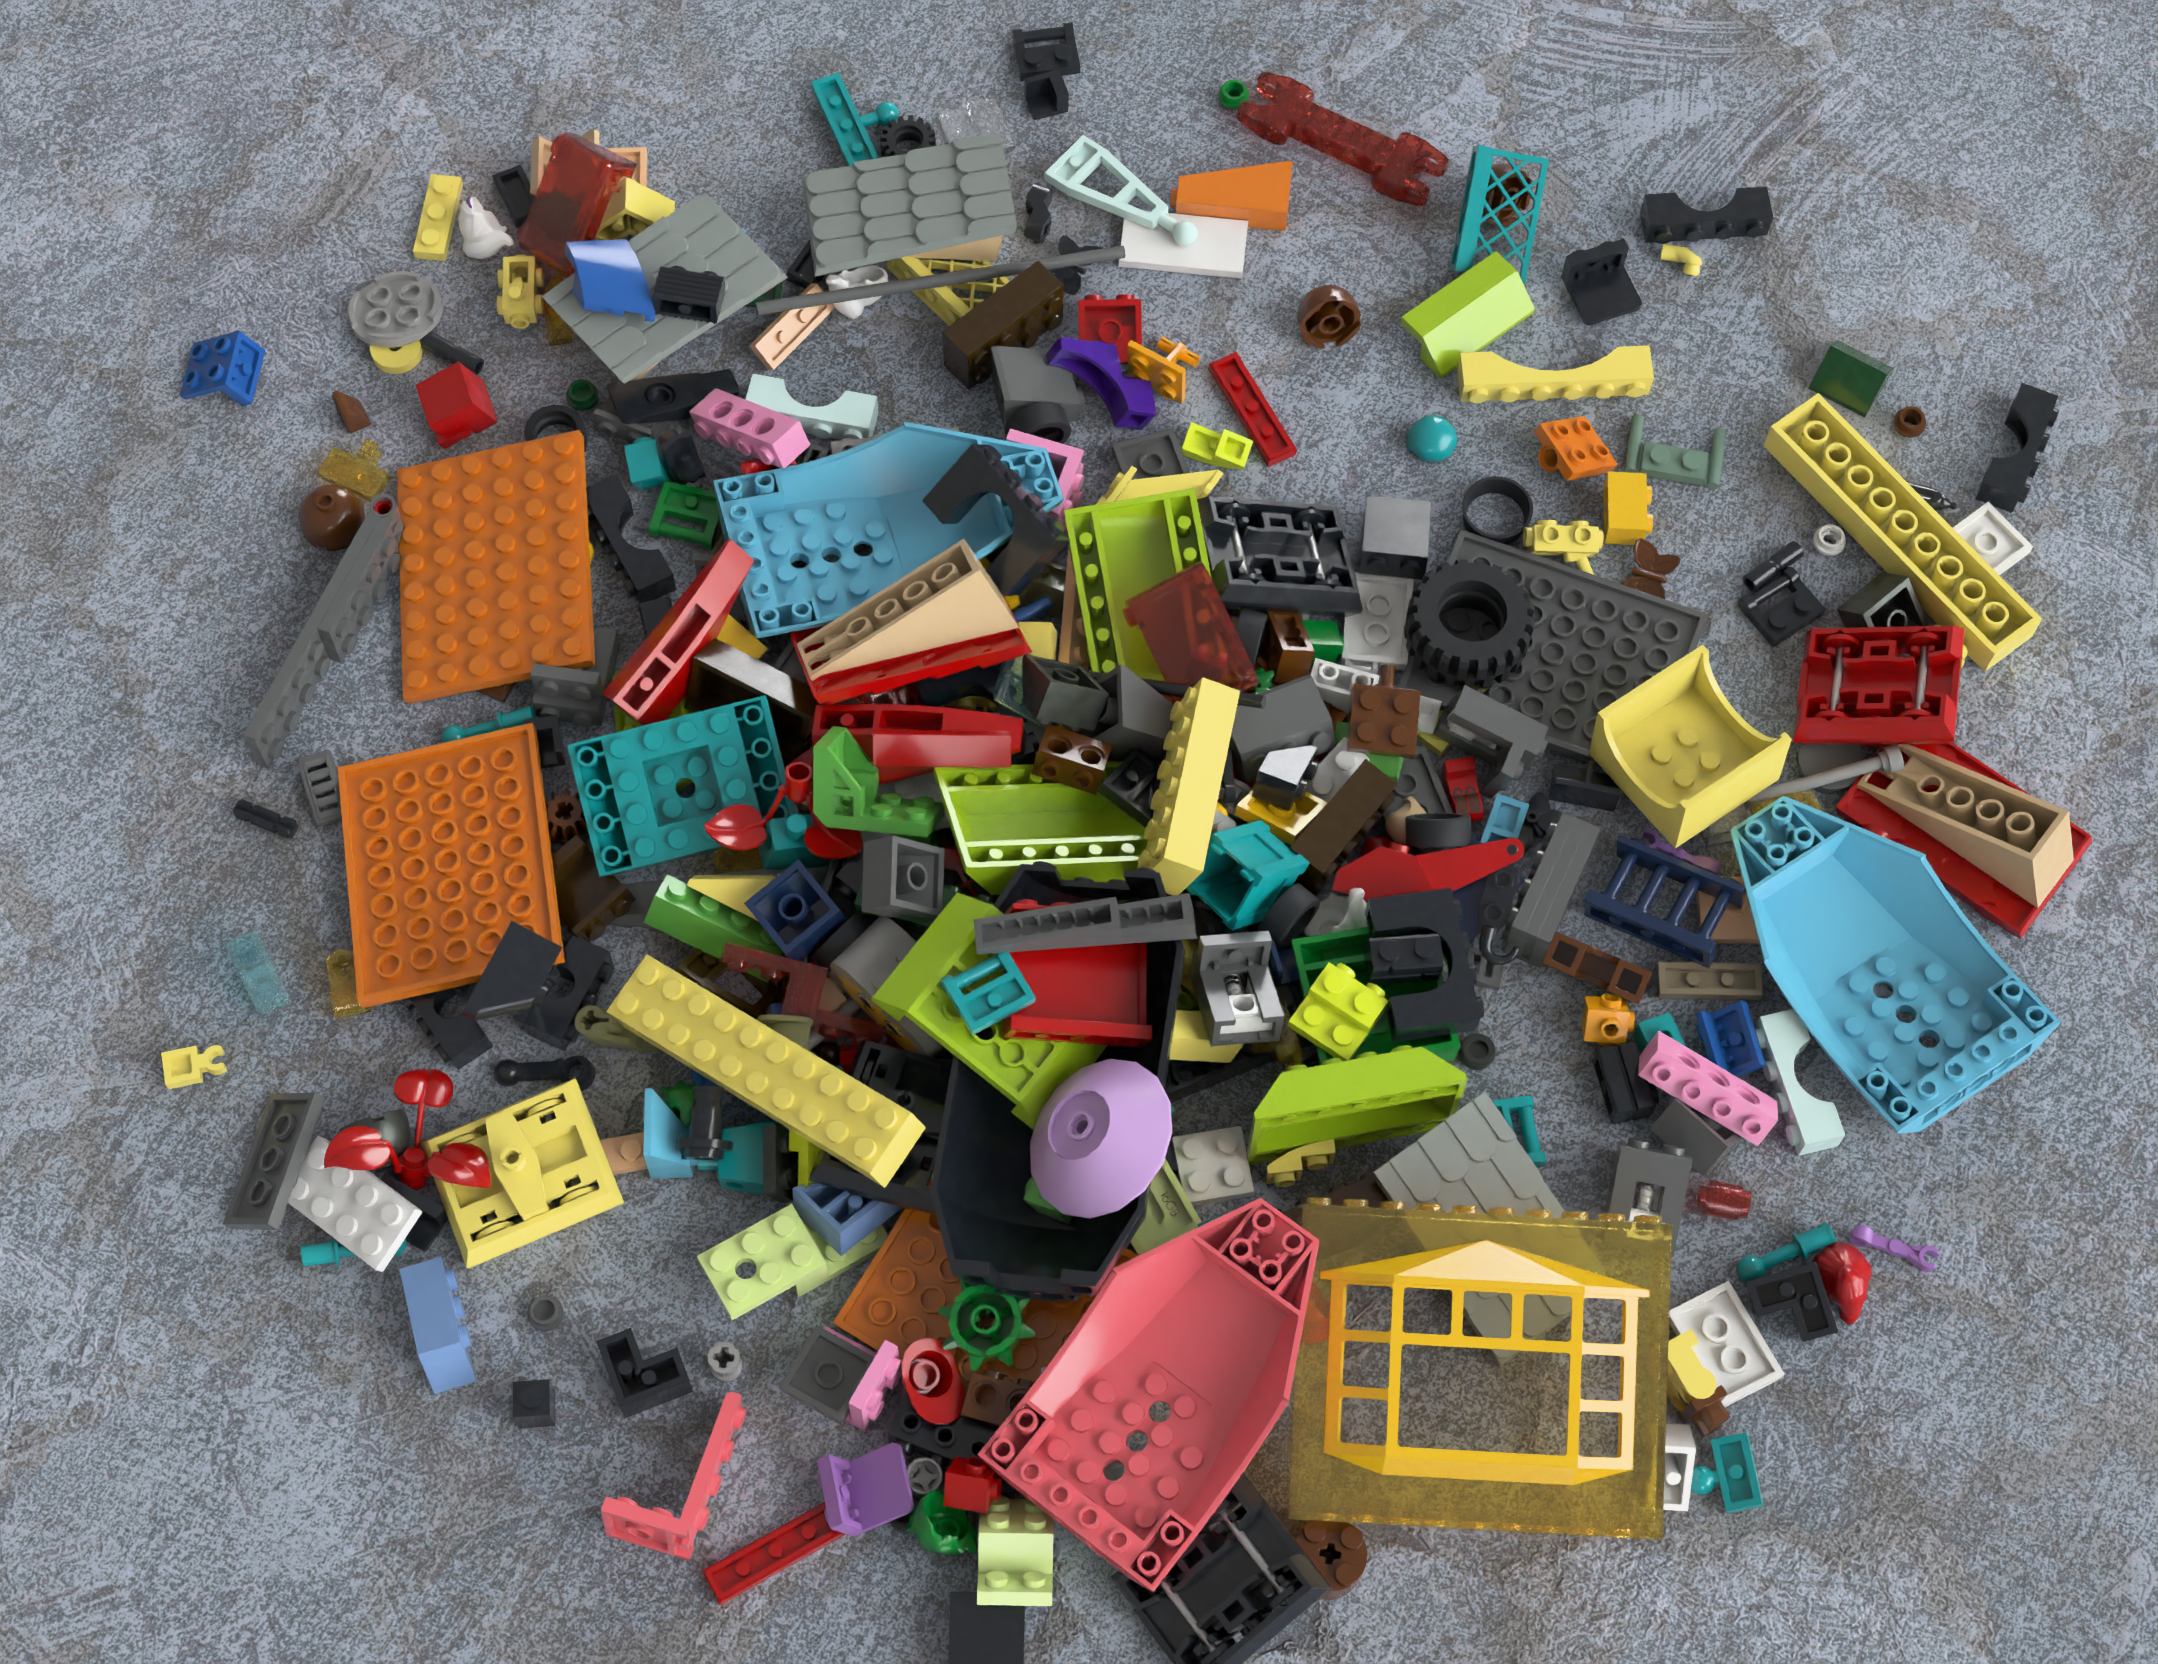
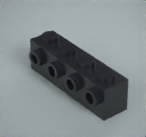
M904 1394L887 1434L889 1443L901 1445L904 1455L912 1456L913 1452L934 1460L941 1469L946 1470L947 1466L951 1465L956 1456L962 1458L979 1457L978 1453L997 1430L960 1415L948 1424L936 1425L927 1422L917 1414L911 1404L909 1395ZM997 1476V1478L1002 1479L1001 1494L1009 1497H1014L1015 1493L1021 1495L1002 1477Z

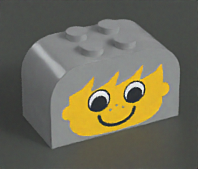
M880 916L830 964L832 970L828 976L904 1050L940 1059L948 1051L944 1046L905 1015L898 1022L871 1000L917 943L888 917Z

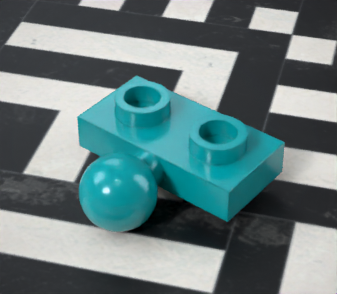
M1747 1432L1711 1439L1717 1469L1711 1470L1702 1465L1693 1467L1691 1491L1698 1495H1706L1714 1489L1715 1485L1720 1484L1725 1510L1728 1514L1764 1507Z

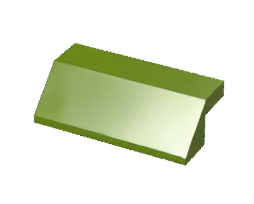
M1495 251L1401 317V325L1422 344L1420 359L1441 379L1457 368L1460 353L1481 351L1535 312V308L1517 270Z

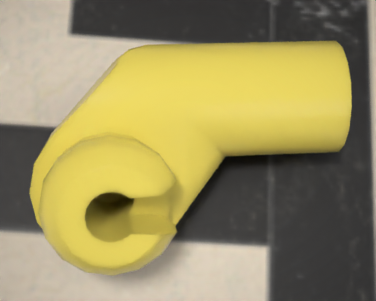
M1662 245L1660 260L1685 263L1683 268L1684 274L1699 275L1702 259L1686 247Z

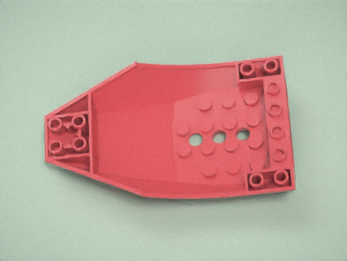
M1258 1198L1114 1267L1065 1343L1022 1400L978 1453V1456L1012 1488L1122 1574L1154 1592L1223 1502L1289 1403L1320 1243L1319 1239L1265 1200ZM1156 1402H1164L1170 1407V1416L1164 1422H1155L1149 1416V1409ZM1135 1433L1144 1434L1148 1438L1146 1447L1141 1451H1132L1127 1447L1129 1437ZM1113 1462L1121 1463L1125 1467L1124 1475L1116 1481L1108 1480L1104 1476L1105 1468Z

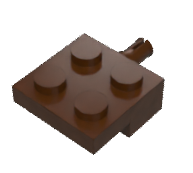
M1381 665L1380 684H1353L1350 691L1348 714V752L1414 759L1416 755L1421 691L1402 689L1393 685L1395 666L1390 665L1388 668V665Z

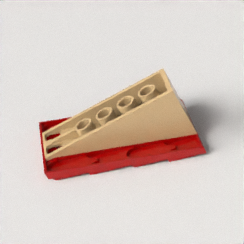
M965 539L954 544L825 626L789 632L813 696L819 704L827 705L871 691L879 694L928 677L933 679L942 678L979 665L983 669L1023 656L1024 654L1032 653L1005 596L997 588Z
M1952 742L1949 744H1898L1905 769L1890 773L1889 770L1883 772L1882 769L1860 775L1837 804V814L1843 817L1846 822L1858 827H1862L1866 823L1874 824L1883 829L1892 841L1926 854L1927 861L1948 892L1974 907V911L2021 939L2075 867L2083 853L2092 844V836L2070 822L2069 811L2031 796Z

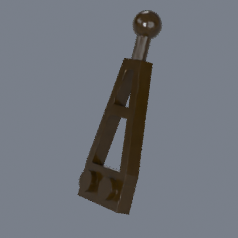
M698 948L679 963L675 969L679 974L756 1020L758 1016L768 1014L766 1011L771 1004H783L785 1000L784 993L771 980L767 983L738 968L736 969L763 995L754 1005L714 984L732 965ZM796 1008L795 1014L792 1015L806 1017L798 1008ZM821 1041L812 1049L816 1056L834 1067L841 1064V1046L839 1044Z

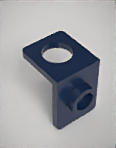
M1273 940L1268 963L1275 986L1279 987L1300 982L1292 948L1277 951Z

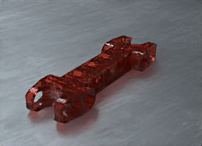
M1262 72L1257 78L1256 89L1262 96L1272 101V103L1258 105L1246 101L1242 102L1238 107L1237 119L1260 138L1275 145H1284L1289 137L1372 175V187L1378 193L1395 201L1415 206H1425L1429 200L1430 189L1424 182L1418 180L1413 175L1425 172L1433 176H1444L1448 168L1449 159L1446 155L1426 140L1408 132L1400 133L1396 140L1314 103L1315 96L1313 91L1307 85L1290 77ZM1428 158L1435 160L1438 164L1434 163Z

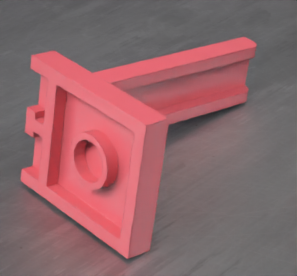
M729 1392L724 1398L680 1519L673 1517L671 1512L662 1508L653 1507L652 1510L639 1507L635 1501L626 1497H617L616 1500L606 1497L601 1508L606 1536L690 1561L695 1548L694 1539L698 1530L703 1531L708 1521L710 1509H707L706 1506L710 1496L716 1497L721 1485L722 1475L718 1474L723 1462L728 1463L734 1449V1442L731 1441L735 1429L740 1430L745 1420L746 1409L742 1406L741 1394Z

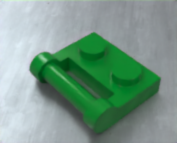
M665 481L649 525V536L660 538L663 535L701 544L702 548L712 550L720 526L715 492ZM667 516L706 525V528L703 532L664 523Z

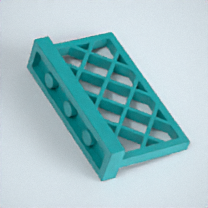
M1473 146L1449 271L1465 273L1472 268L1475 254L1485 248L1488 254L1491 255L1493 251L1489 244L1503 235L1512 249L1503 258L1506 260L1515 253L1521 262L1519 276L1523 284L1526 283L1550 159L1494 149L1488 146ZM1494 156L1505 158L1512 168L1499 179L1491 169ZM1512 159L1523 162L1516 166ZM1528 162L1540 164L1538 178L1528 184L1519 169ZM1515 173L1524 188L1510 197L1501 182ZM1491 176L1494 182L1488 186L1489 178ZM1534 185H1536L1535 194L1531 189ZM1494 186H1497L1506 201L1492 210L1485 200L1486 193ZM1527 191L1533 200L1532 209L1522 216L1513 200ZM1509 204L1518 219L1504 228L1495 213ZM1485 208L1488 213L1482 217L1483 209ZM1530 216L1528 225L1525 219ZM1491 217L1500 232L1486 241L1479 231L1480 224ZM1521 222L1527 231L1526 240L1516 247L1507 231ZM1479 239L1482 244L1476 248L1477 240ZM1524 247V252L1522 256L1519 250Z

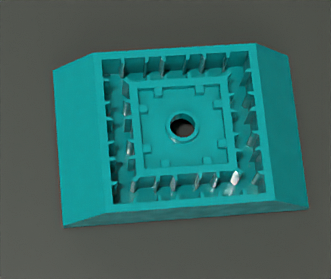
M766 695L567 745L599 877L639 871L726 849L727 847L718 844L706 833L704 824L709 822L724 808L736 804H746L754 807L760 812L761 819L766 817L778 794V787L785 784V768ZM683 779H690L695 784V792L689 798L680 797L676 791L677 784ZM786 795L783 796L772 819L785 818L796 814L794 803Z

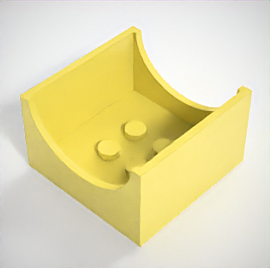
M1701 645L1599 711L1596 717L1589 754L1676 849L1779 780L1792 739L1786 732L1782 733L1779 738L1765 736L1750 726L1735 711L1720 690L1713 676L1709 663V651L1704 645Z

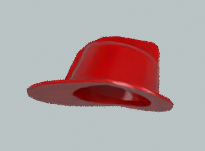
M921 1338L911 1343L903 1354L900 1373L901 1383L919 1416L925 1421L936 1425L948 1424L957 1419L961 1414L966 1397L964 1386L950 1349L944 1350L942 1347L943 1342L939 1340Z

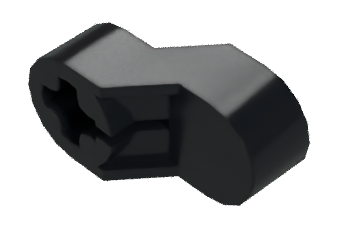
M1034 183L1026 196L1025 203L1029 218L1024 229V237L1039 243H1043L1046 239L1052 223L1048 207L1052 200L1053 189L1038 183Z

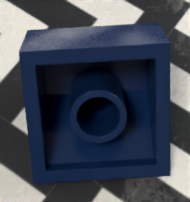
M799 859L744 903L794 965L848 921Z

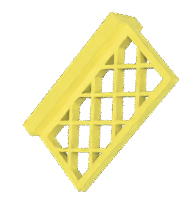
M901 257L888 260L887 268L899 280L934 275L931 272V268L953 272L993 266L989 261H972V264L954 262V260L949 262L916 257ZM1006 277L993 278V283L974 281L912 292L950 326L971 311L973 307L984 301L982 299H974V290L992 292L993 294L1007 284L1009 280ZM952 288L970 290V298L958 297L952 292Z

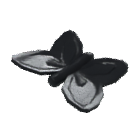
M1065 235L1059 239L1058 245L1060 255L1103 249L1098 246L1079 248L1072 239ZM1093 263L1051 269L1049 271L1063 283V291L1065 293L1075 295L1081 288V276L1078 273L1084 275L1087 269L1083 266Z
M1541 792L1536 793L1529 801L1530 805L1518 837L1524 845V853L1529 850L1534 842L1533 831L1537 838H1542L1544 836L1542 830L1547 832L1551 821L1558 824L1562 815L1561 812L1550 808L1548 798Z

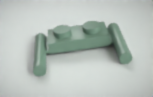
M1639 414L1632 416L1624 472L1646 473L1647 477L1700 486L1705 485L1709 489L1719 488L1726 430L1721 428L1714 430L1711 454L1708 457L1709 452L1646 441L1644 445H1641L1644 416Z

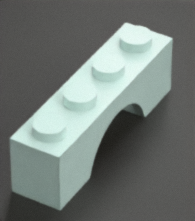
M752 374L745 399L799 420L805 433L812 434L821 439L834 438L841 440L844 438L861 439L872 437L879 413L877 396L847 390L839 399L826 406H806L798 403L789 395L784 379Z
M1793 1009L1759 1017L1755 1030L1766 1063L1763 1071L1767 1081H1772L1776 1092L1774 1099L1777 1100L1778 1112L1784 1114L1787 1123L1785 1130L1789 1144L1791 1146L1795 1145L1798 1156L1837 1147L1844 1138L1845 1132L1834 1103L1822 1101L1809 1095L1800 1086L1795 1076V1057L1804 1051L1811 1039L1807 1028Z

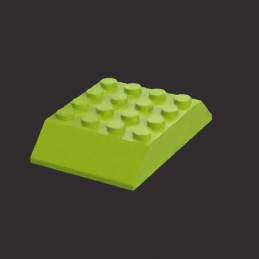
M1195 488L1064 510L1067 536L1070 539L1069 549L1091 671L1108 673L1119 665H1123L1140 678L1196 685V683L1185 679L1195 648L1199 649L1201 645L1208 647V653L1219 656L1220 653L1225 654ZM1227 662L1220 682L1230 681Z
M1107 762L1100 786L1122 762ZM1034 764L1011 765V767H934L933 774L965 873L991 895H1000L1021 864H1033L1035 861H1045L1056 866L1063 880L1086 877L1094 882H1108L1111 879L1126 881L1124 870L1136 871L1142 852L1146 850L1148 840L1144 839L1146 828L1099 792H1097V795L1031 774Z
M1409 1045L1399 1046L1392 1049L1390 1053L1379 1055L1376 1052H1365L1358 1055L1356 1059L1347 1061L1333 1058L1322 1062L1319 1066L1307 1068L1306 1065H1295L1286 1069V1072H1281L1253 1114L1246 1154L1249 1165L1274 1161L1296 1148L1325 1140L1334 1139L1335 1149L1429 1132L1457 1112L1467 1083L1466 1073L1423 1047L1412 1048Z

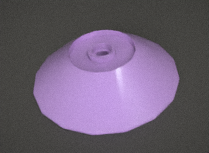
M1107 1059L1080 1068L1057 1086L1039 1112L1030 1141L1031 1174L1043 1199L1065 1215L1091 1219L1119 1211L1146 1190L1164 1163L1172 1135L1171 1102L1158 1077L1137 1062Z

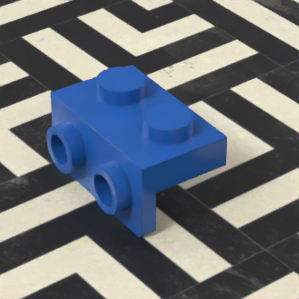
M1739 1000L1712 1013L1700 1011L1695 1014L1698 1022L1696 1030L1699 1038L1704 1042L1708 1055L1706 1059L1738 1078L1766 1066L1747 1002Z

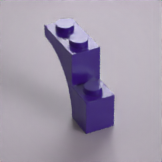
M1060 337L1046 353L1048 365L1065 369L1077 375L1098 393L1110 412L1114 427L1142 430L1157 414L1151 382L1136 379L1135 377H1122L1116 344L1103 343L1097 340L1086 341L1074 339L1073 337Z

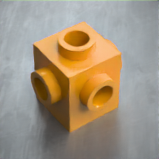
M1603 994L1601 997L1585 996L1581 1022L1584 1041L1596 1042L1607 1047L1626 1043L1627 1032H1633L1635 1020L1634 1012L1629 1011L1627 1000L1615 994Z

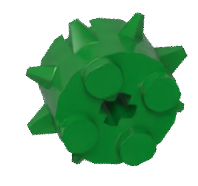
M960 1280L961 1293L955 1298L954 1304L939 1307L938 1313L949 1320L948 1324L952 1333L943 1343V1349L948 1350L960 1347L969 1356L970 1370L974 1372L979 1369L983 1362L1001 1360L1008 1367L1014 1364L1012 1352L1018 1347L1022 1339L1034 1338L1036 1333L1024 1324L1021 1313L1022 1309L1031 1299L995 1293L994 1288H990L987 1285L973 1286ZM988 1315L989 1319L996 1318L993 1320V1326L990 1329L985 1330L984 1327L979 1329L982 1325L981 1318Z

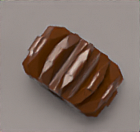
M565 788L563 796L558 797L552 791V801H545L550 842L556 844L562 839L563 845H565L575 835L581 840V834L589 835L579 792L571 796L570 790ZM569 816V819L564 820V817Z

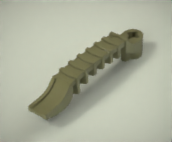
M589 1005L582 1008L576 1015V1029L596 1046L621 1047L637 1051L640 1054H645L646 1052H656L658 1055L664 1054L662 1050L624 1028L606 1012L607 1009ZM765 1014L757 1017L759 1022L804 1049L809 1050L810 1045L808 1041L810 1029L813 1026L811 1018Z

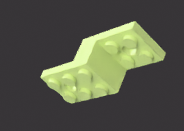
M790 1204L697 1256V1259L731 1320H734L793 1287L799 1298L876 1255L888 1235L883 1226L880 1225L840 1256L799 1217L794 1206ZM745 1262L752 1263L757 1268L756 1273L748 1279H742L736 1274L738 1266Z

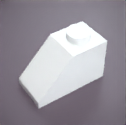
M1653 1423L1650 1447L1651 1509L1688 1511L1696 1451L1690 1425Z

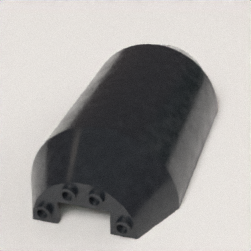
M1035 861L1033 864H1021L993 906L1005 915V912L1013 903L1024 899L1037 901V905L1051 906V904L1057 902L1073 904L1116 897L1118 904L1167 897L1160 873L1150 868H1137L1136 871L1124 870L1126 881L1111 879L1108 882H1094L1086 877L1063 880L1056 866L1045 861ZM1182 940L1147 942L1146 1025H1152V1040L1143 1048L1108 1045L1095 1061V1063L1107 1059L1137 1062L1158 1077L1164 1090L1185 958ZM989 1026L976 1033V1035L982 1040L992 1039L993 1032ZM953 1055L930 1187L952 1274L970 1285H987L990 1288H994L995 1293L1024 1299L1077 1301L1081 1294L1087 1295V1297L1094 1296L1144 1222L1151 1182L1143 1193L1119 1211L1089 1219L1072 1216L1070 1223L1067 1224L1038 1213L1023 1200L1027 1182L1033 1177L1031 1174L1030 1141L1034 1130L1011 1112L1016 1106L1014 1102Z

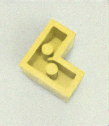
M625 177L587 203L586 235L596 240H618L625 238L629 234L636 236L663 216L666 218L675 211V201L637 183L635 180Z

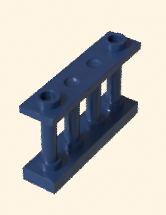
M1619 835L1617 839V857L1622 858L1604 892L1598 893L1591 889L1588 891L1584 899V916L1710 968L1715 959L1716 942L1711 939V936L1729 903L1742 908L1745 887L1731 877H1720L1652 849L1639 839H1628ZM1636 864L1653 871L1636 904L1629 906L1617 901L1616 898L1633 866ZM1667 877L1684 884L1667 918L1660 919L1649 914L1647 911ZM1697 890L1716 897L1698 931L1691 932L1679 926Z

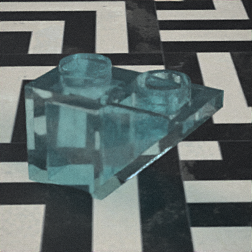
M258 929L225 943L259 1016L292 1002Z

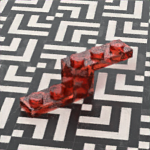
M727 942L723 946L719 961L727 963L726 968L744 973L747 972V968L760 971L762 978L772 981H780L781 977L787 978L778 1015L809 1017L813 1020V1026L811 1027L819 1029V1035L838 1039L840 1034L853 1038L852 1043L859 1045L861 1040L875 1043L883 1040L886 1028L884 1025L818 1009L828 968Z

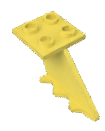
M1131 466L1125 475L1119 472L1111 483L1110 489L1105 496L1099 499L1097 504L1195 488L1196 497L1200 499L1210 494L1224 473L1220 470L1132 480L1137 469Z

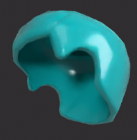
M1426 415L1417 420L1406 435L1408 451H1413L1421 462L1439 463L1448 459L1457 447L1458 437L1455 428L1448 420L1438 415Z

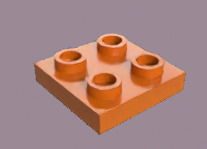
M1585 416L1540 423L1534 430V434L1542 444L1538 453V461L1541 468L1548 473L1560 471L1566 481L1606 474L1607 472H1612L1618 465Z

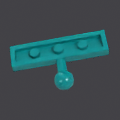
M839 72L811 81V90L846 165L852 166L857 161L879 158L865 128L878 123L882 126H889V121L892 119L897 122L899 111L896 105L891 102H882L876 107L874 112L859 116Z

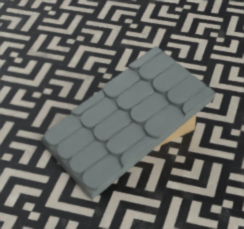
M1001 133L952 140L951 144L913 149L907 154L857 161L852 166L814 171L808 176H804L802 185L814 275L820 276L901 257L996 262L1003 235L1015 233L1017 227Z
M706 193L694 197L666 218L663 216L628 241L642 268L651 298L660 266H681L688 271L700 273L712 271L718 276H724L725 295L717 323L788 278ZM575 273L541 296L624 384L631 380L642 379L662 359L716 325L712 322H700L699 320L694 321L693 319L675 318L674 316L669 317L668 315L663 316L661 314L655 315V321L649 322L645 321L643 314L625 311L623 316H617L607 312L585 310L572 293Z
M1486 1091L1373 1172L1372 1176L1422 1252L1489 1240L1606 1276L1604 1269L1579 1235V1230L1544 1182L1543 1176L1518 1142L1516 1134ZM1465 1291L1463 1314L1478 1337L1509 1338L1511 1294ZM1524 1295L1522 1337L1528 1340H1537L1571 1315V1298L1568 1296ZM1586 1297V1298L1584 1299L1583 1305H1584L1585 1303H1587V1302H1588L1590 1299H1592V1298ZM1487 1349L1499 1368L1522 1352L1520 1350Z

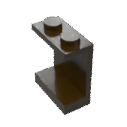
M577 835L552 856L559 918L578 938L587 942L598 939L614 919L625 915L629 911L636 898L614 875L599 877L594 854Z

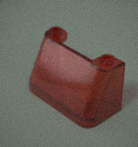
M566 132L561 136H557L552 142V154L527 219L518 231L517 239L519 240L520 248L535 256V258L561 275L570 277L575 273V269L564 254L566 242L594 241L612 193H619L621 190V186L617 185V183L623 177L632 179L637 164L575 133Z
M1201 561L1125 600L1126 608L1122 609L1123 615L1130 628L1136 626L1139 631L1141 630L1164 681L1196 685L1203 677L1228 687L1240 688L1241 692L1245 693L1253 691L1259 684L1253 665L1214 583ZM1169 696L1170 698L1167 700L1174 705L1176 701L1180 702L1183 698Z

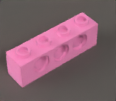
M717 388L689 411L695 423L694 429L700 437L718 442L723 447L733 448L745 456L750 455L760 459L768 465L772 464L785 469L810 446L799 420Z
M1660 1031L1656 1033L1639 1056L1638 1076L1759 1146L1778 1121L1777 1100Z

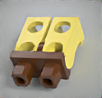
M1690 1329L1660 1345L1648 1363L1674 1406L1681 1411V1414L1678 1416L1681 1422L1685 1425L1693 1422L1703 1438L1720 1429L1723 1423L1730 1418L1721 1402L1728 1394L1722 1385L1716 1388L1714 1375L1709 1370L1703 1368L1693 1349L1699 1341L1693 1330Z

